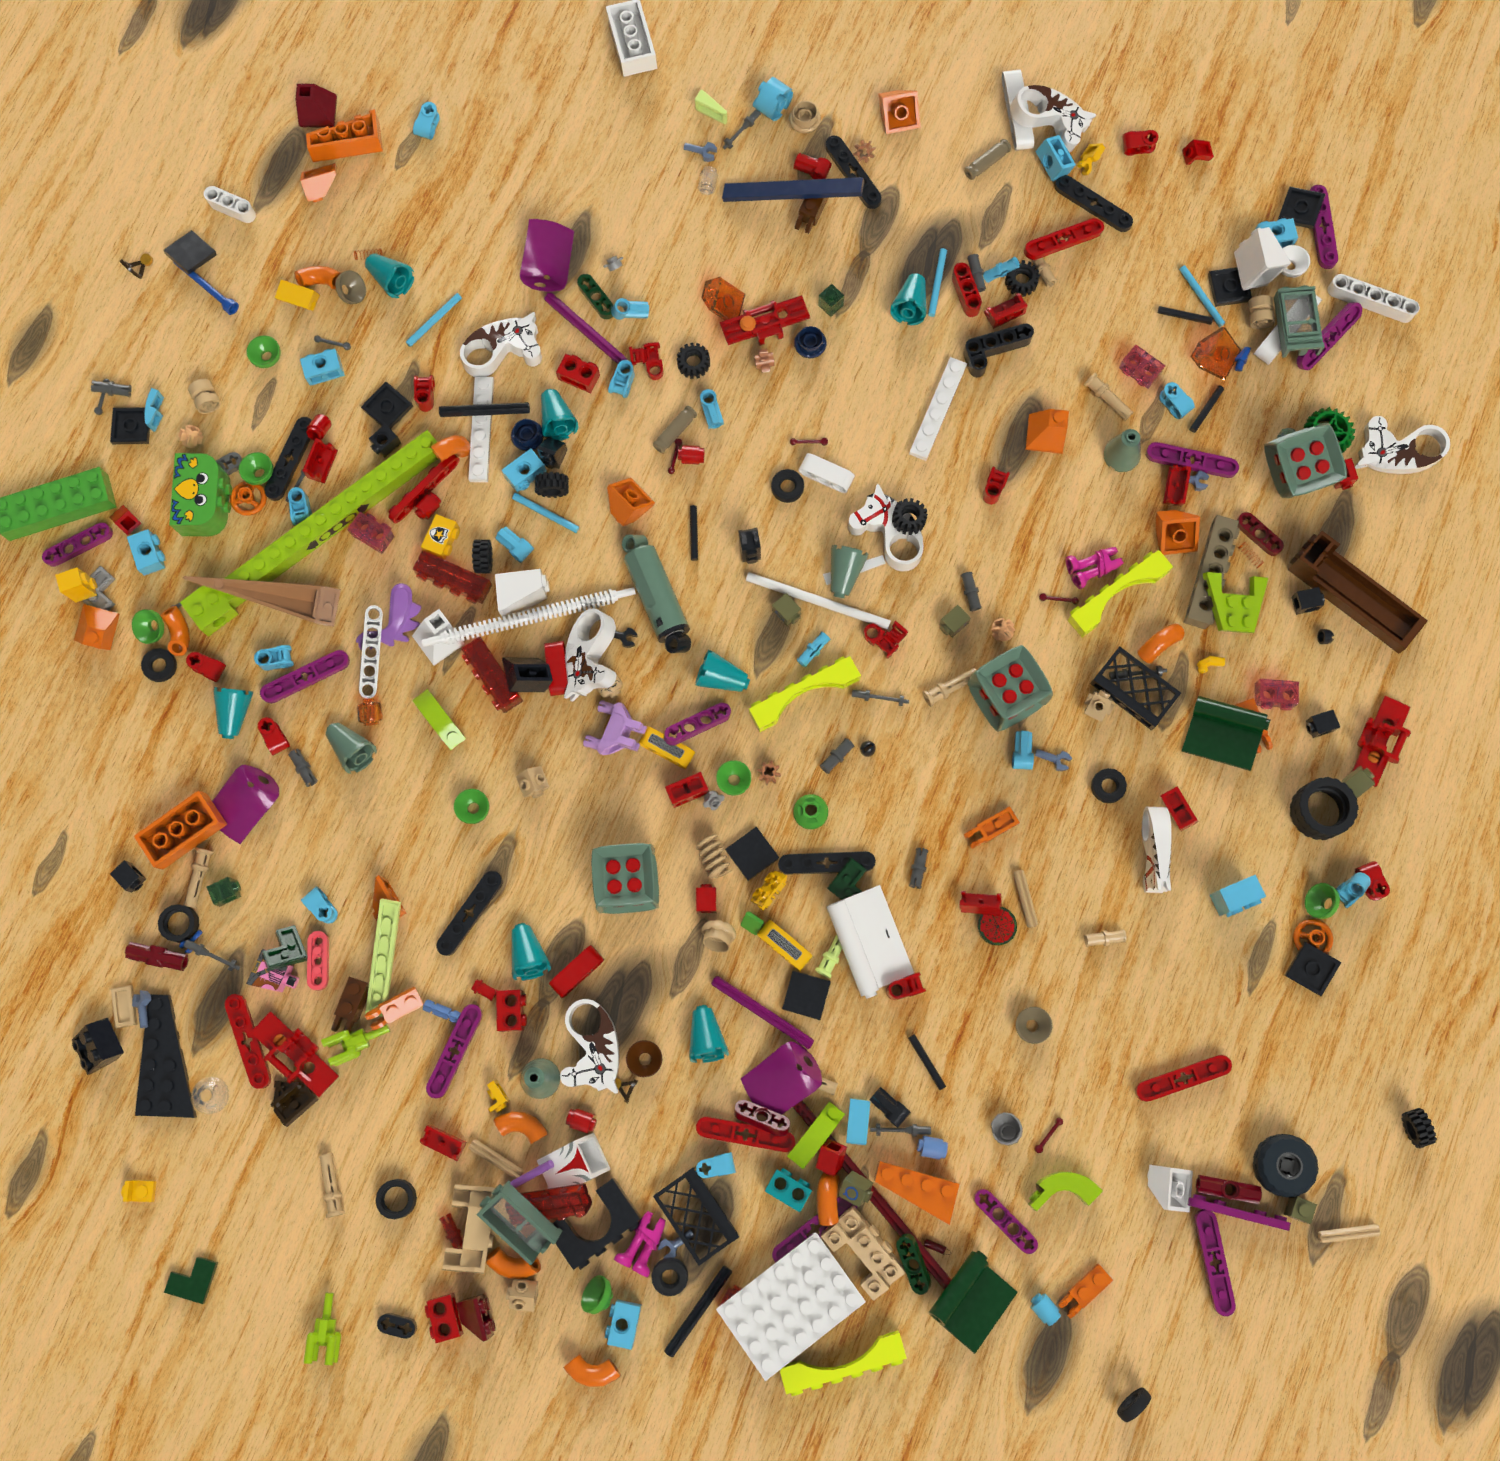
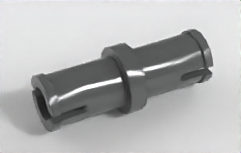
M969 255L967 260L979 292H983L986 286L983 279L984 270L981 268L979 255Z
M92 380L91 382L94 384L91 385L92 392L107 393L109 396H131V393H129L132 392L131 385L115 384L114 381L107 383Z
M966 572L961 574L965 588L964 595L967 596L970 611H976L982 608L978 596L979 589L975 585L973 573Z
M845 738L835 750L833 749L830 752L831 755L820 765V768L829 774L839 762H843L846 754L854 748V744Z
M296 749V752L295 750L291 751L288 756L294 763L297 774L301 775L306 787H310V784L311 786L316 784L318 780L310 769V763L305 761L300 749Z
M916 848L914 864L911 865L912 874L909 887L915 888L916 886V889H921L923 874L927 869L925 867L927 849L923 848L921 850V848Z

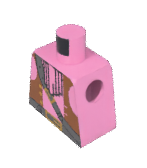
M262 949L246 984L283 992L285 986L295 989L299 978L291 975L294 966L289 965L268 971L262 957V951H265V949Z

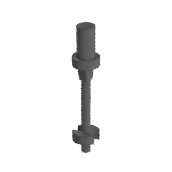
M755 110L750 116H746L742 127L731 139L726 138L724 140V150L726 148L731 149L733 141L744 129L754 125V121L761 115L758 110Z
M1156 666V670L1152 671L1161 677L1163 673L1167 672V669H1162V666ZM1127 668L1118 671L1119 678H1128ZM1142 671L1132 672V676L1142 675ZM1109 672V678L1115 679V673Z
M854 689L852 691V697L863 698L865 701H868L869 698L899 702V706H903V703L909 704V700L904 699L902 695H900V698L870 694V690L867 689L866 691Z
M188 939L184 943V947L194 951L196 955L209 956L228 965L229 971L233 969L239 971L240 966L235 965L236 960L233 959L229 962L214 955L203 944L198 945Z
M876 1124V1128H870V1132H876V1136H880L881 1132H905L917 1137V1134L931 1135V1126L912 1124V1126L906 1128H880V1124Z

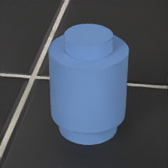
M923 1136L922 1139L918 1140L917 1151L920 1152V1156L938 1160L946 1158L948 1143L943 1142V1139Z

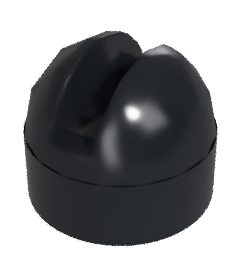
M1320 629L1317 635L1319 644H1330L1334 640L1332 638L1334 633L1328 629Z
M871 741L863 742L860 747V752L865 757H871L876 750L875 744ZM872 745L866 752L863 750L867 746Z

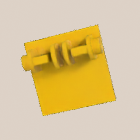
M777 871L770 872L765 877V883L761 888L759 887L754 891L753 898L750 901L757 904L761 910L767 909L773 902L770 898L775 899L774 893L778 895V891L781 892L786 885L785 882L788 876Z

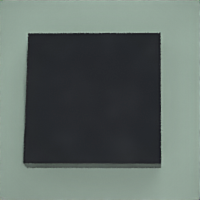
M1289 187L1278 220L1293 218L1295 226L1314 229L1326 194Z
M192 230L164 249V253L188 275L217 255L216 251Z
M1237 267L1209 271L1208 277L1215 307L1247 303L1252 298L1250 289H1242Z
M385 382L361 406V409L380 426L386 424L391 429L413 405L390 384Z
M113 408L110 442L113 445L149 444L150 428L145 424V408Z
M757 827L725 849L747 881L779 859V856Z
M1304 941L1286 971L1285 976L1322 996L1342 962Z
M793 971L782 1010L821 1020L831 981Z

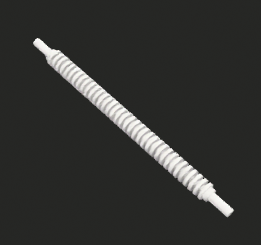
M632 587L620 591L609 589L608 593L604 590V595L600 591L599 596L597 592L594 593V597L592 594H589V598L587 595H584L585 599L580 596V601L578 597L575 598V602L573 598L570 599V603L568 600H565V604L563 601H560V606L556 602V606L552 603L551 608L548 604L546 609L544 606H541V610L539 607H536L537 611L532 608L531 613L528 609L526 610L527 614H525V611H522V615L520 612H517V616L515 613H512V617L508 614L507 619L504 615L502 616L503 620H501L500 616L497 617L498 621H496V618H492L493 622H491V619H488L487 624L486 620H483V625L479 621V626L476 625V622L473 623L474 627L471 624H468L469 628L463 625V630L459 626V631H457L456 627L453 628L454 632L451 629H448L449 633L443 630L444 632L440 633L439 636L422 639L423 647L438 643H447L449 645L450 640L452 644L455 643L454 639L457 642H460L459 638L465 641L464 637L470 640V635L474 639V634H476L477 638L479 633H481V636H484V632H486V635H489V631H491V634H494V629L498 633V628H500L501 632L504 631L503 627L506 630H509L508 626L514 629V624L515 628H518V623L520 627L523 626V622L525 626L528 625V621L530 624H533L532 620L538 623V618L542 622V617H544L545 621L547 616L549 620L552 619V615L554 618H557V614L559 617H562V612L566 616V611L570 615L572 614L571 610L574 614L576 609L578 612H581V608L583 611H586V607L591 609L590 606L596 608L595 604L597 608L600 607V603L602 606H605V602L607 605H610V601L611 604H614L619 598L635 595V588Z

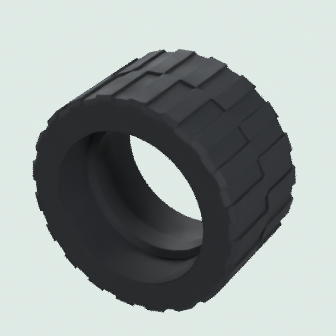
M1330 777L1318 778L1300 788L1293 796L1290 803V816L1292 817L1293 824L1305 836L1315 840H1327L1344 833L1355 823L1354 821L1357 819V812L1359 810L1358 800L1353 790L1346 783L1339 781V779ZM1323 792L1335 800L1339 808V818L1336 824L1325 826L1318 823L1311 816L1308 802L1313 793Z

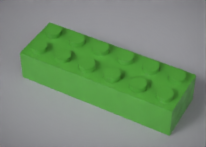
M97 467L1 497L0 534L7 540L12 541L117 508L108 474L101 467Z

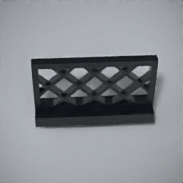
M1120 646L1090 683L1097 690H1104L1111 694L1110 697L1113 698V702L1150 730H1153L1158 725L1162 717L1181 694L1180 691ZM1121 653L1126 657L1127 664L1117 665L1116 656ZM1138 666L1142 671V676L1132 677L1131 667ZM1127 667L1129 678H1119L1117 668ZM1114 669L1115 679L1108 680L1102 674L1105 670ZM1143 679L1144 689L1134 690L1133 680ZM1146 679H1155L1158 688L1148 689ZM1129 681L1131 691L1120 689L1119 682ZM1162 690H1169L1175 695L1171 700L1163 701ZM1158 691L1160 701L1150 702L1148 692ZM1145 692L1146 703L1137 702L1135 693ZM1160 704L1161 713L1158 717L1151 712L1150 705Z
M694 1167L653 1196L698 1266L740 1237ZM684 1178L690 1184L689 1194L677 1192L678 1183ZM675 1186V1191L669 1190L670 1188ZM692 1189L694 1190L696 1195L691 1194ZM665 1192L674 1193L672 1206L663 1204L659 1196ZM676 1194L688 1196L686 1208L674 1206ZM690 1197L700 1199L702 1202L700 1211L688 1209ZM703 1206L708 1212H703ZM666 1207L671 1208V1213L668 1212ZM674 1209L685 1211L683 1223L675 1222L672 1218ZM688 1212L700 1214L698 1226L686 1224ZM702 1214L712 1217V1228L700 1226ZM715 1223L720 1230L714 1229ZM678 1225L683 1226L682 1231L680 1230ZM685 1226L697 1228L695 1241L686 1239L684 1236ZM699 1229L711 1231L709 1243L697 1241ZM713 1232L722 1233L727 1241L721 1245L711 1244ZM690 1243H694V1249L691 1247ZM697 1244L709 1246L707 1255L702 1259H699L695 1253ZM711 1247H717L716 1249L710 1252Z

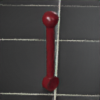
M825 437L821 440H796L795 438L790 440L791 445L821 443L823 446H826L828 444V439Z
M681 439L675 440L676 447L671 467L668 469L669 474H674L675 472L674 466L678 449L682 445Z
M1045 593L1039 596L1040 601L1072 602L1074 605L1079 603L1077 597L1072 599L1047 596Z
M1058 1117L1055 1120L1054 1126L1040 1145L1035 1146V1152H1043V1146L1057 1127L1063 1124L1062 1118Z

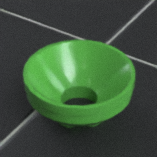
M270 336L256 337L247 347L248 359L258 368L272 367L278 362L281 355L279 344ZM266 352L272 354L269 360H263L262 355Z
M260 452L248 454L240 462L239 474L245 482L251 485L263 484L273 474L272 461L266 454ZM257 470H264V474L261 477H255Z
M144 609L134 615L132 630L140 642L151 644L157 642L163 636L164 623L157 612ZM153 620H155L158 625L156 631L153 630L151 627V622Z
M728 761L717 771V785L727 795H740L751 784V772L740 761ZM737 775L740 778L739 784L731 785L728 782L729 777Z
M464 790L455 799L454 812L459 820L464 823H479L488 815V798L479 790ZM472 803L479 805V810L475 814H471L468 811V807Z
M804 795L794 805V819L799 826L805 829H817L827 820L828 806L817 795ZM814 805L817 808L816 814L808 815L805 812L806 806Z
M1326 883L1314 885L1305 897L1307 912L1312 917L1318 919H1327L1334 915L1340 904L1338 891ZM1331 898V900H1332V905H1331V907L1328 908V909H1325V907H1324L1325 901H1326L1327 899Z
M601 1275L595 1276L585 1287L581 1299L583 1311L596 1314L609 1307L610 1301L613 1298L610 1281Z

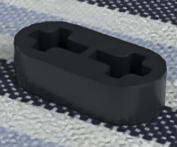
M386 1313L377 1321L379 1331L384 1334L407 1339L412 1337L417 1331L415 1320L397 1314ZM387 1318H390L389 1322L394 1323L396 1325L389 1326L386 1329L385 1324L382 1322ZM409 1323L412 1331L406 1334L405 1329L399 1328V1325L404 1326Z

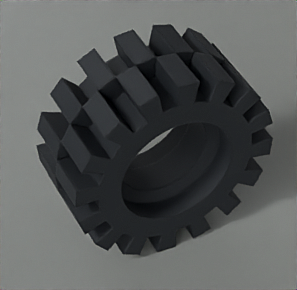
M1022 260L1019 268L1007 273L1005 284L1008 285V291L1012 289L1011 294L1015 292L1021 293L1022 297H1025L1027 293L1030 295L1032 291L1036 290L1040 274L1035 264L1031 266L1030 261H1028V264H1025V260ZM1025 274L1029 277V281L1027 283H1020L1016 280V275Z
M690 343L691 346L689 347L688 344H685V348L681 347L680 352L677 354L678 369H680L681 374L684 373L686 378L690 376V379H694V376H696L698 379L700 374L704 376L705 371L708 372L709 352L705 350L703 345L700 347L699 343H696V346H694V343ZM690 356H698L701 360L696 366H690L686 361Z
M559 472L539 473L535 477V493L539 496L542 495V497L547 496V498L566 496L569 493V478L563 473L559 474Z
M906 498L903 502L899 501L896 504L892 515V523L894 522V528L898 527V532L903 530L902 534L906 535V532H909V535H912L913 531L915 534H918L919 531L923 530L928 514H926L927 509H924L925 505L923 503L919 505V500L915 503L913 502L914 499L910 498L908 502ZM912 513L917 519L908 521L903 517V514Z
M474 540L472 548L474 573H491L493 566L491 540Z
M1416 1108L1402 1114L1405 1132L1416 1148L1436 1143L1435 1128L1431 1125L1432 1121L1428 1119V1115L1423 1109Z

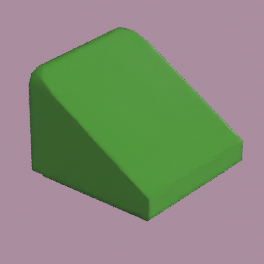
M747 911L741 922V926L754 935H757L764 925L763 920Z

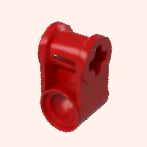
M1154 130L1130 131L1123 134L1124 154L1132 156L1152 153L1159 139L1158 133Z
M414 376V400L422 412H428L434 406V376Z
M994 466L992 467L983 492L985 503L992 505L998 502L1010 472L1005 473L997 470ZM993 491L996 495H990L988 492Z
M192 652L186 658L187 665L194 672L214 682L219 681L226 668L224 663L199 652Z
M265 717L258 722V730L272 756L290 747L287 738L273 719ZM268 724H270V730H269V731H267V729H268L267 725H268Z
M1376 861L1355 868V874L1362 872L1370 877L1371 884L1365 892L1370 900L1378 901L1388 896L1390 887L1382 873L1381 867Z
M920 972L889 984L886 989L887 996L891 1000H899L926 992V988H923L920 980ZM892 986L900 987L901 994L899 996L892 994Z

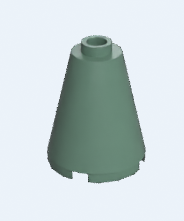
M1128 429L1111 439L1104 449L1106 464L1117 472L1133 470L1141 459L1140 434L1134 429Z
M832 545L831 592L834 593V597L844 599L845 596L850 595L868 558V553L866 552L862 555V550L846 546L836 549L837 545Z
M332 723L327 727L326 737L347 773L351 774L350 771L360 772L373 761L372 755L373 753L376 754L377 749L372 742L341 723Z
M534 1059L527 1063L522 1070L521 1086L526 1094L535 1099H544L552 1096L560 1084L559 1069L548 1059Z

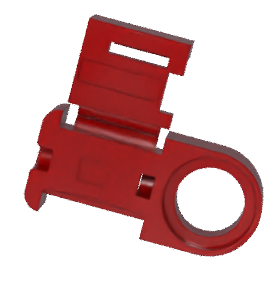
M659 342L644 344V349H632V346L629 347L630 359L633 365H637L636 363L640 362L645 364L646 362L648 377L652 380L662 378L664 371L662 359L659 360ZM653 367L660 368L658 374H652L650 370Z
M897 621L892 625L893 629L890 632L886 631V635L885 631L878 625H867L864 629L865 640L872 646L876 644L887 654V659L898 650L899 643L908 634V631ZM875 629L878 635L875 638H870L867 635V631Z

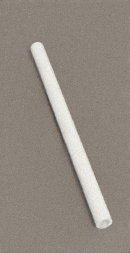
M748 572L746 578L748 582L783 594L787 593L794 598L870 624H876L885 629L889 628L891 620Z

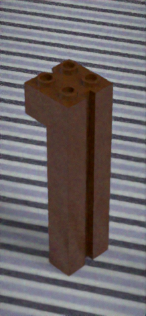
M1321 531L1318 535L1313 534L1289 562L1292 566L1288 571L1309 587H1319L1325 599L1398 654L1404 651L1428 620L1338 554L1335 550L1340 546V543L1324 531Z

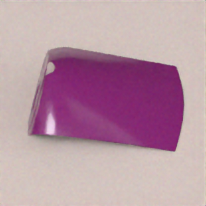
M529 219L520 270V279L526 286L534 290L547 292L561 291L565 288L568 281L574 231L553 221ZM548 275L550 279H545L544 276ZM535 283H543V284H545L546 286H545V287H538V286H535L534 284H535Z
M241 765L233 772L212 801L227 823L220 831L239 844L242 843L279 797V786L269 774L249 765ZM258 777H265L269 784L262 783ZM248 782H252L254 786L249 787Z
M789 1041L743 1076L741 1081L752 1103L782 1115L815 1092L822 1085V1075L812 1054L801 1045ZM804 1056H807L811 1060L812 1067L806 1064V1062L804 1061ZM797 1064L801 1065V1071L797 1069Z

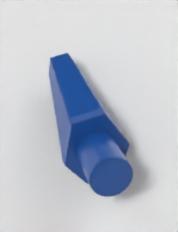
M1244 347L1235 358V371H1242L1243 365L1247 362L1251 350L1250 347Z

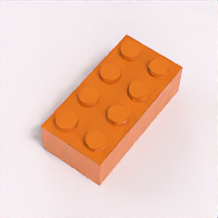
M198 790L138 832L134 837L152 866L164 870L225 827L227 823L208 794Z

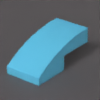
M151 388L145 405V424L155 432L163 417L158 410L164 397L158 390Z
M850 1099L846 1143L867 1144L870 1101Z

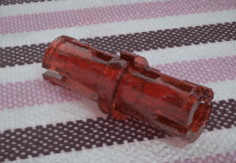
M449 1213L446 1215L449 1224H447L444 1216L439 1221L447 1234L445 1237L450 1241L452 1248L459 1249L458 1246L460 1245L462 1249L463 1239L460 1235L462 1232L460 1229H457L452 1214Z

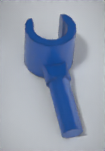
M198 930L189 940L195 942L203 932ZM182 941L179 947L184 948V943L186 941ZM187 949L184 953H191L192 950Z

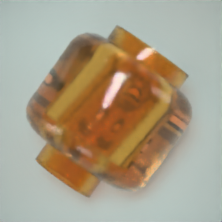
M374 698L363 699V703L357 705L358 721L363 723L364 726L379 725V722L383 719L381 703L375 702Z

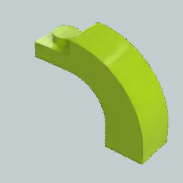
M1055 1172L1043 1177L1036 1183L1042 1190L1040 1192L1036 1190L1029 1197L1031 1201L1028 1205L1034 1211H1038L1053 1194L1066 1190L1074 1193L1085 1205L1089 1206L1103 1190L1083 1175L1072 1172Z

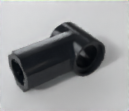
M882 1087L869 1099L897 1128L911 1114L898 1100L896 1101Z

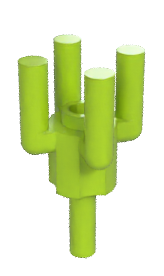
M387 1024L368 1033L363 1028L355 1032L351 1031L350 1033L348 1030H343L322 1039L323 1047L328 1046L330 1048L341 1043L345 1051L328 1058L330 1066H338L359 1057L361 1050L370 1047L369 1040L390 1032V1028Z
M325 1293L322 1318H316L314 1332L307 1335L304 1356L305 1364H312V1361L318 1360L319 1346H327L324 1365H333V1363L338 1362L341 1333L335 1332L337 1319L331 1318L334 1293Z

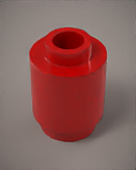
M317 414L307 427V436L314 441L315 438L322 439L332 426L330 419L325 415Z
M682 445V449H678V460H681L682 464L699 465L704 463L705 448Z
M432 492L425 494L414 507L416 510L415 514L422 520L424 518L428 520L440 507L439 504L442 501Z
M576 1108L575 1110L570 1109L566 1125H569L574 1130L588 1134L590 1131H594L597 1120L594 1119L595 1114Z

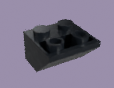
M502 658L509 692H545L553 681L549 664L539 658Z
M108 1018L85 1025L72 1039L73 1049L78 1053L81 1067L86 1071L87 1075L111 1064L124 1053Z

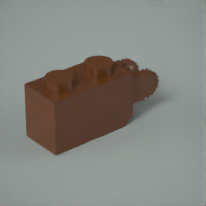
M828 198L804 199L799 209L795 229L799 230L802 222L808 223L805 227V233L809 234L812 227L816 226Z
M349 976L334 1013L336 1017L331 1028L332 1031L337 1032L343 1018L348 1020L343 1030L351 1032L354 1022H358L366 1004L369 983Z

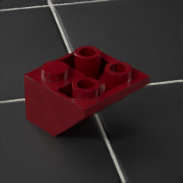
M297 83L295 100L299 127H334L337 95L316 84Z
M480 1294L457 1302L461 1324L483 1342L490 1339L494 1335L493 1331H496L493 1318L490 1319L488 1310H491L488 1297L485 1298L484 1294Z

